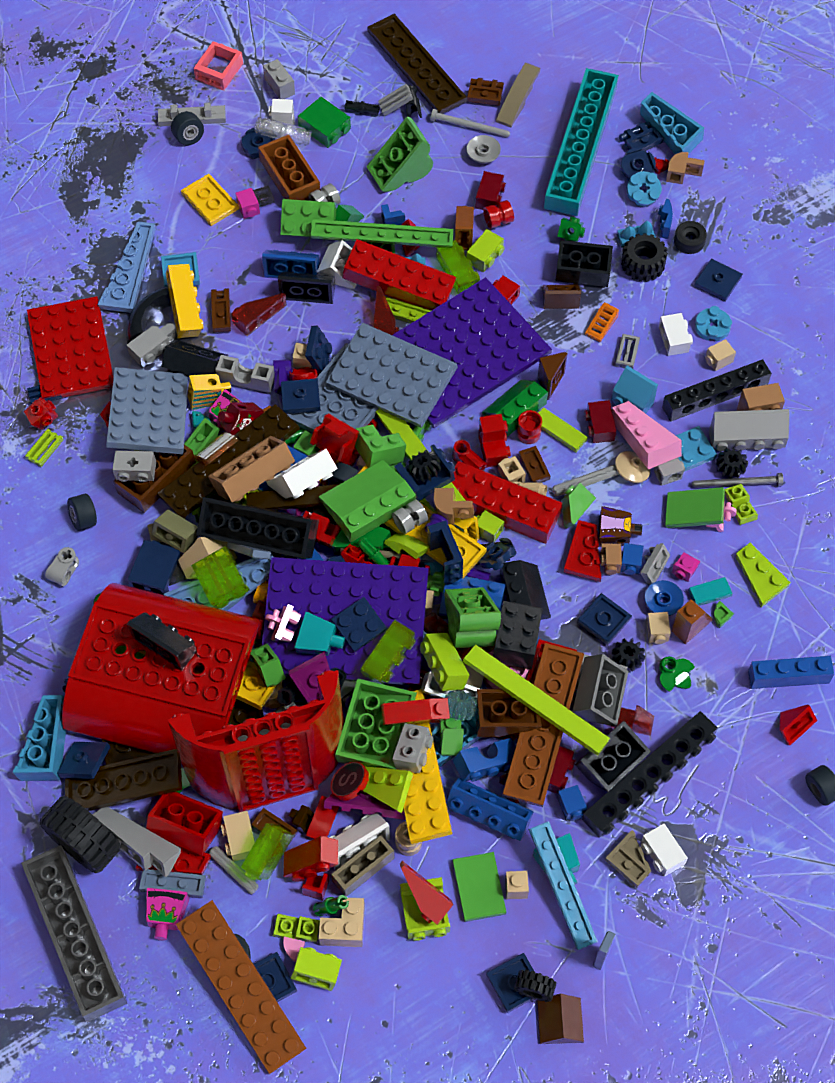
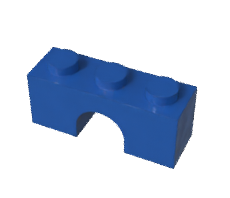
M511 738L496 741L487 751L489 758L484 757L478 747L459 751L453 759V763L462 782L468 780L474 782L483 776L493 777L502 771L509 772L516 747Z

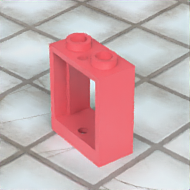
M213 41L194 67L195 80L224 91L243 65L242 52ZM215 55L231 61L223 73L207 68Z

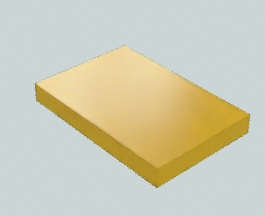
M210 174L205 175L181 190V194L210 226L239 210V205Z

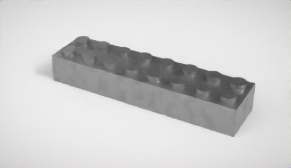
M61 845L22 862L21 864L85 1021L88 1023L127 1004L63 847Z

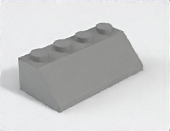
M789 409L714 412L709 428L710 444L714 450L724 451L726 447L729 450L734 447L738 451L740 449L785 448L789 438Z

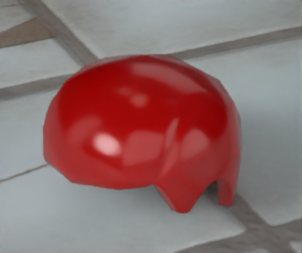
M309 367L293 369L292 373L289 371L291 381L315 379L318 377L317 370Z

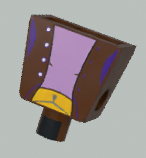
M601 506L598 547H601L602 544H621V546H624V543L630 542L631 535H642V524L631 523L632 514L630 512Z

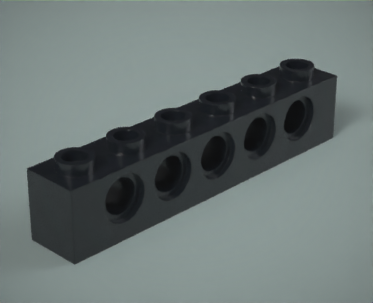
M762 359L665 395L662 408L671 422L741 395L742 389L768 385L772 373Z

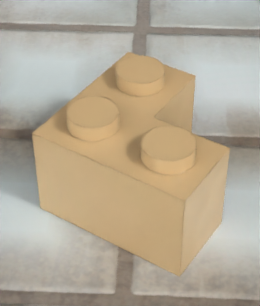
M200 537L184 552L178 561L186 579L199 580L212 568L227 569L237 559L234 550L228 549V542Z
M348 898L343 900V902L349 901V905L346 909H342V918L320 917V946L363 947L364 898Z

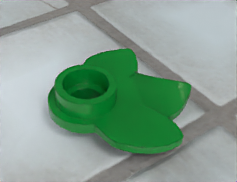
M670 656L664 657L659 663L661 685L668 692L674 686L681 689H689L691 687V679L688 673L695 666L684 658L676 660ZM670 665L672 669H667L665 666Z

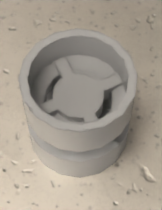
M331 183L321 187V191L315 190L308 195L309 201L335 202L337 205L341 203L339 193Z
M416 499L406 504L405 509L401 507L392 513L394 523L403 534L415 529V525L420 526L428 521V515L424 507Z

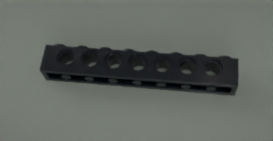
M699 711L583 814L582 821L599 838L603 834L608 835L615 828L614 824L618 821L623 822L629 816V811L633 807L635 809L639 808L648 794L652 796L659 789L658 785L660 783L668 782L673 777V772L677 768L679 770L684 768L688 763L687 759L691 756L696 757L702 751L701 747L704 744H711L717 737L715 734L718 727ZM695 734L700 739L695 740L690 735ZM676 747L684 748L685 752H679ZM661 760H669L671 764L665 765ZM653 772L656 774L657 777L651 778L647 775V773ZM639 785L642 790L636 791L632 786ZM618 798H625L628 803L621 804ZM610 811L613 816L606 817L603 812Z

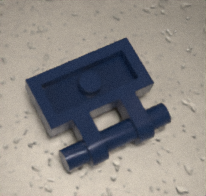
M648 121L645 123L641 122L635 128L627 129L619 135L621 141L627 139L625 145L629 150L632 148H642L646 151L663 143L664 139L655 127L650 128L651 125Z

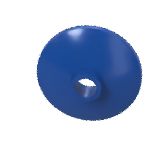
M660 580L652 583L647 588L645 603L653 613L668 612V616H671L682 608L684 595L675 583ZM664 599L667 603H662L660 600Z

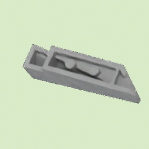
M109 807L101 808L92 814L119 840L121 844L120 850L146 871L153 865L164 877L170 874L181 853V848Z

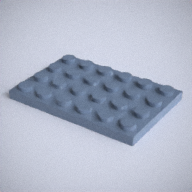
M362 323L328 377L326 384L422 428L458 366L457 363Z
M346 343L317 377L321 411L287 414L299 427L313 433L314 429L322 424L324 416L328 413L354 429L367 426L375 417L378 408L326 384L328 377L349 344Z
M115 367L106 447L183 454L188 377L181 373Z

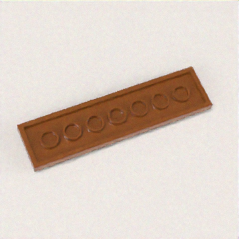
M545 643L534 686L567 709H570L584 653ZM541 717V728L520 732L503 791V797L539 807L544 805L563 735L560 729Z
M213 900L176 924L269 1074L307 1049Z

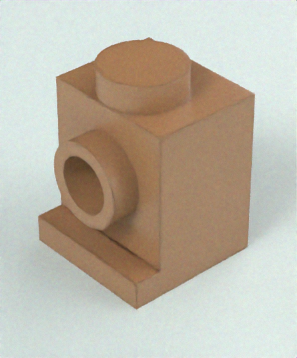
M602 544L600 550L601 566H604L605 573L609 575L620 573L622 566L621 544Z

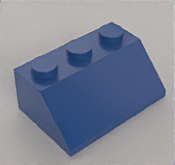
M266 250L262 253L265 278L278 279V275L281 272L318 275L317 270L320 266L318 254Z
M467 576L463 579L460 578V580L454 583H445L439 616L448 617L445 607V589L484 587L497 608L501 611L506 584Z

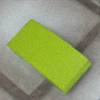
M742 484L724 489L728 502L731 503V507L736 509L735 517L740 525L758 519V514L750 503V496Z
M397 533L384 542V544L398 554L406 551L415 559L427 553L430 547L414 537Z
M277 914L272 936L317 942L320 920Z

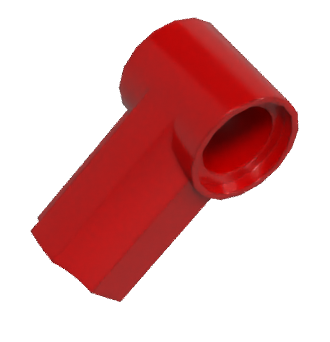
M458 440L455 442L452 459L456 463L460 461L482 471L485 469L487 463L470 449V444L467 441Z

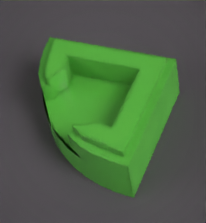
M719 601L713 615L716 625L719 628L722 627L733 617L734 613Z

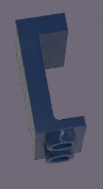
M434 444L430 447L431 451L441 461V472L437 474L438 477H432L431 481L426 480L424 483L421 480L416 481L409 472V465L404 467L400 462L394 466L395 471L406 480L414 491L418 501L434 493L435 488H442L455 480L454 472L456 470L453 464L445 460L444 452L440 448L437 449Z
M447 521L428 526L427 545L430 546V551L442 548L447 562L443 563L444 583L457 582L460 578H463V558Z
M144 540L128 577L130 587L162 595L169 592L168 585L178 559L182 556L181 551L170 545H162L155 540Z

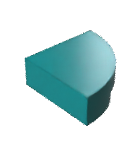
M192 411L194 430L204 418L211 422L210 418L201 414V412Z

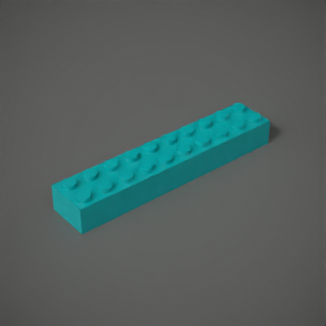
M586 68L546 191L544 209L578 216L617 90L619 75Z

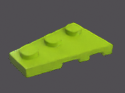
M751 543L736 553L735 557L744 575L750 581L751 588L756 593L761 608L790 585L791 582Z
M365 766L369 772V781L363 791L402 813L413 773L407 770Z

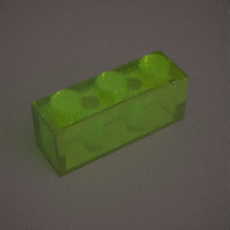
M456 240L453 241L452 248L436 247V258L444 272L456 277L454 289L457 294L480 281L478 272L473 270L470 259L465 257L463 247L459 246Z
M394 620L361 667V673L375 683H388L394 674L392 670L395 666L399 667L405 658L403 654L407 649L411 650L416 642L414 639L415 632Z

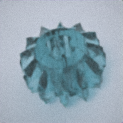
M456 690L455 692L449 691L445 695V698H448L450 718H454L455 721H464L465 719L471 720L477 712V698L472 696V693Z

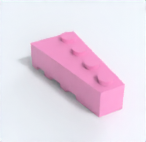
M627 401L612 407L615 427L647 469L681 456L682 440L631 402Z

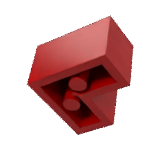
M502 414L479 417L478 438L483 459L487 463L485 468L498 466V463L503 459L511 457L510 447L505 444L508 426L506 420L503 421Z

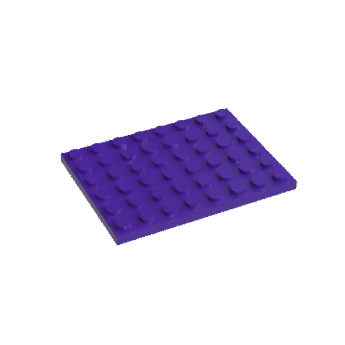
M486 277L392 335L457 363L458 368L427 418L428 423L433 428L539 362L541 357L552 353V348Z
M271 557L265 617L266 614L273 615L276 609L280 611L279 618L283 607L287 606V604L293 606L292 610L301 614L297 625L289 622L286 624L285 628L294 632L290 642L272 641L271 637L277 624H275L273 630L267 628L269 621L264 619L262 645L268 644L280 660L284 675L290 676L289 671L317 656L314 654L297 653L295 650L305 612L333 623L332 618L365 597L387 627V631L355 653L346 640L343 649L331 646L330 653L326 656L330 670L332 668L343 670L347 675L346 680L348 681L362 679L376 683L419 686L422 660L420 645L423 642L429 569L425 567ZM336 628L335 635L343 637L339 630Z

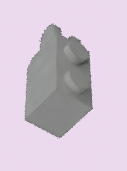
M168 323L160 329L157 326H151L127 344L129 355L142 368L151 364L158 356L164 354L165 346L177 338L174 324Z

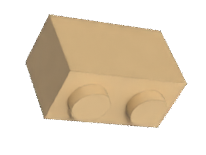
M248 811L223 816L224 824H221L223 837L227 836L229 842L225 844L227 856L231 855L233 862L258 856Z

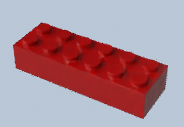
M356 239L344 266L342 277L353 283L428 310H433L449 300L456 281L455 276Z
M457 462L455 466L456 471L454 472L455 480L452 483L466 501H473L474 515L481 516L484 511H487L503 520L504 527L542 543H547L561 515L562 502L463 462Z

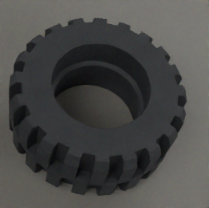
M68 796L60 797L40 819L42 829L45 830L50 838L59 846L61 845L67 854L91 872H101L120 851L121 844L114 834L86 808Z

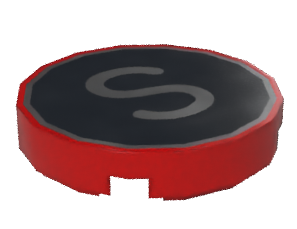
M360 762L345 764L335 773L331 781L332 793L342 801L354 799L358 796L357 793L360 790L363 791L369 781L368 770Z

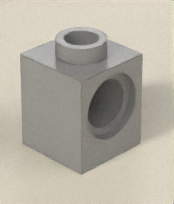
M679 458L654 467V473L661 486L681 480L685 471L684 463Z

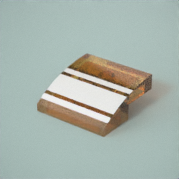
M223 432L195 454L194 458L198 462L202 460L207 466L236 443L238 439L230 433Z

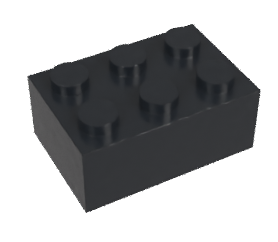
M560 240L555 281L608 287L613 246Z
M503 601L501 622L497 631L493 657L506 665L532 669L543 608Z

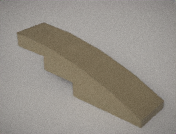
M525 62L496 119L497 123L512 127L533 89V83L540 73L539 67Z

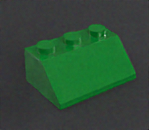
M520 380L482 411V414L484 416L502 414L503 421L506 420L508 426L506 435L509 436L517 429L520 414L527 410L538 412L547 404L548 392L536 381Z

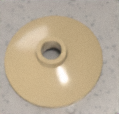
M624 451L617 456L615 467L624 479L633 483H642L648 479L650 469H647L635 452Z

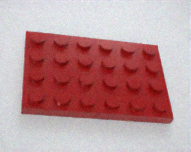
M98 296L27 309L42 399L60 395L63 398L113 388L114 376L101 310L98 307Z

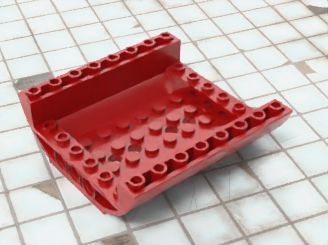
M118 583L109 584L94 603L68 674L63 703V729L153 753L177 749L168 723V719L176 714L189 713L196 736H200L205 731L214 732L222 729V727L228 725L255 639L261 638L264 620ZM144 612L150 616L154 614L162 620L161 623L164 625L175 627L181 636L187 635L193 639L197 652L183 670L176 669L173 664L133 639L127 623ZM123 645L126 647V651L123 654L115 652L118 646ZM140 650L146 652L144 658H135L136 652ZM197 665L205 667L201 674L193 672Z
M328 670L317 676L320 701L312 700L300 707L291 706L279 713L270 712L262 718H250L241 724L226 725L214 732L205 731L200 736H196L189 713H179L168 719L185 774L192 788L205 800L224 808L237 809L239 812L249 811L319 790L318 786L330 776L338 764L335 753L344 726L338 670ZM283 723L291 724L286 729L280 727ZM262 729L269 730L265 735L259 734V731ZM242 735L248 736L245 741L237 740Z

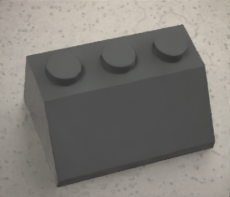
M603 654L585 657L573 713L587 721L617 726L629 671Z

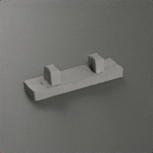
M204 103V107L178 108L177 104L170 105V108L158 109L159 126H171L175 116L185 111L194 113L203 124L226 123L225 105L211 106V103Z

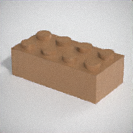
M269 436L208 477L219 496L230 502H237L249 491L252 492L258 489L259 485L264 481L272 480L278 472L290 468L295 460L284 441Z

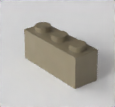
M380 835L331 874L332 882L347 897L395 858L394 850Z

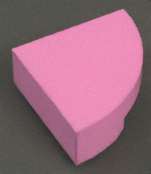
M284 937L286 954L295 962L300 947L304 948L305 941Z

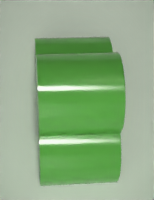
M406 117L366 167L382 191L396 190L405 182H415L424 178L431 171L433 160L429 155L430 144L413 119Z
M484 587L445 589L449 637L455 648H472L475 644L478 647L494 646L496 630L500 627L501 612Z

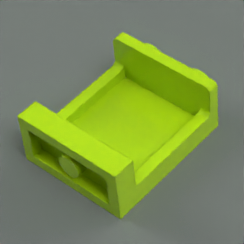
M442 877L426 879L444 893ZM408 883L400 884L408 939L413 938L414 941H419L430 935H434V937L446 936L450 932L448 914L446 913L438 925L433 921L431 923L427 922L421 916L422 912Z

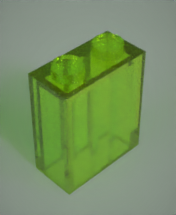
M226 546L191 565L210 604L214 608H223L230 601L241 598L246 592L250 591L232 553Z
M266 823L241 866L246 871L245 875L253 880L269 879L294 835L277 824Z

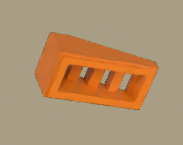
M604 302L587 328L585 335L601 342L618 318L619 309Z

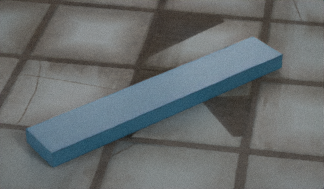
M549 821L528 829L576 949L579 950L598 942Z

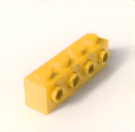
M189 264L168 265L165 274L177 338L199 337L201 330H203V320L199 317L200 304L196 302L197 288L193 286V270H190Z

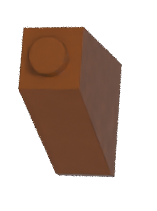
M456 207L455 250L468 251L472 246L474 207Z
M691 599L677 611L672 632L684 644H687L713 618Z

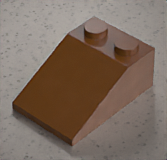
M477 689L474 698L477 737H500L541 728L540 715L504 690Z

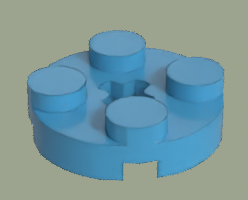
M645 171L632 175L626 187L628 198L641 207L654 204L662 191L657 175ZM642 185L648 188L646 193H644L643 190H640Z
M712 306L702 310L697 315L695 330L705 340L715 339V341H721L729 335L732 320L719 307ZM710 323H716L717 327H715L714 325L710 326Z

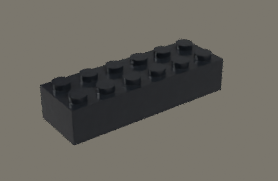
M203 497L196 535L309 559L313 556L319 520L213 497Z

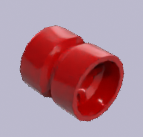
M508 200L497 203V206L490 205L483 208L484 218L490 229L500 226L501 223L505 225L514 221V212Z
M527 410L520 414L517 437L522 443L534 444L540 439L542 428L541 415L532 410Z

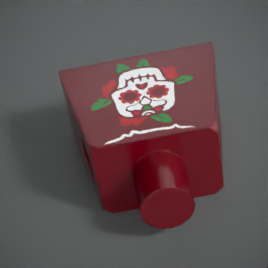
M231 402L226 412H219L218 421L221 422V427L224 430L235 435L263 414L264 410L253 402Z

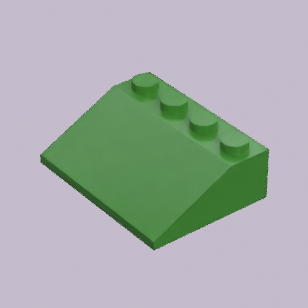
M381 460L320 495L319 499L351 543L392 519V513L401 507L405 509L406 504L416 499V494L405 479L384 460Z
M357 679L335 753L337 762L344 764L360 762L367 767L396 769L392 758L404 724L383 725L381 704L412 701L416 699L417 692Z

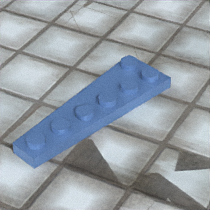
M137 222L129 243L123 251L124 254L121 260L118 261L117 269L112 274L111 281L108 287L105 288L98 303L100 309L130 313L134 309L156 229L155 223Z

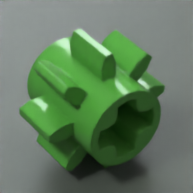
M435 571L433 576L428 575L427 589L434 591V596L439 597L440 592L443 593L445 583L443 581V573Z

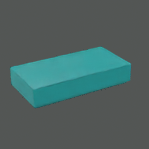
M726 577L689 587L688 590L692 600L698 606L731 597L733 594Z

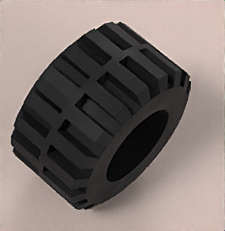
M643 233V235L636 234L635 237H630L623 248L621 260L623 271H626L627 276L631 275L632 279H638L641 282L642 280L646 282L650 281V279L655 280L665 269L668 254L665 243L663 241L660 242L659 237L655 238L654 235L650 234L649 236L647 233ZM638 256H647L651 259H641Z

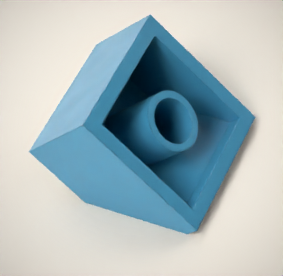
M627 365L613 389L611 400L616 405L629 401L646 414L654 404L658 384Z

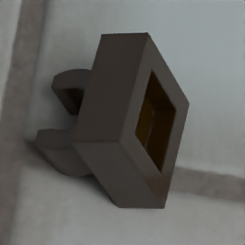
M302 805L299 811L292 809L288 816L293 818L292 823L299 832L307 834L314 813L309 807Z

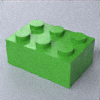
M282 199L280 235L311 237L312 219L336 221L337 203Z

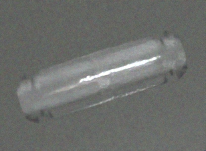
M258 117L254 129L256 133L260 132L261 135L276 139L289 134L295 144H304V146L310 142L311 131L309 129L306 130L299 126L268 118L261 119V117Z

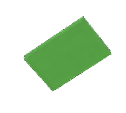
M724 488L668 492L666 527L676 528L723 524Z
M494 852L453 859L464 921L468 922L506 915L507 912Z

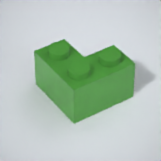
M374 425L356 428L359 434L355 448L368 468L381 460H384L388 465L403 462L406 444L399 433L381 437Z

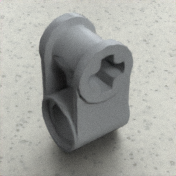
M70 547L62 548L48 567L45 578L61 586L67 585L79 565V559L75 551Z

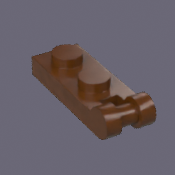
M225 288L222 291L211 289L213 333L231 331L229 288Z

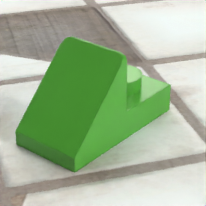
M204 418L184 444L193 450L194 457L198 459L200 457L199 454L217 440L220 429Z
M449 714L450 719L440 722L441 756H456L462 750L464 729H461V714Z

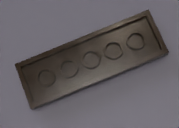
M177 749L100 766L94 779L65 778V796L78 802L88 811L182 790L181 759Z

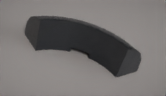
M167 286L148 294L134 307L127 322V344L145 332L146 323L151 315L154 316L160 310L171 306Z

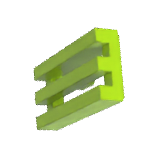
M47 429L25 455L26 459L42 467L63 442V437ZM55 439V441L53 442V444H52V445L49 447V449H48V446H49V445L51 444V442Z

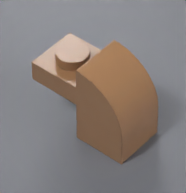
M689 152L675 154L669 162L666 182L683 184L685 174L702 176L705 160L688 158Z
M454 488L434 489L436 513L446 518L449 524L454 525L455 518H474L473 501H456Z

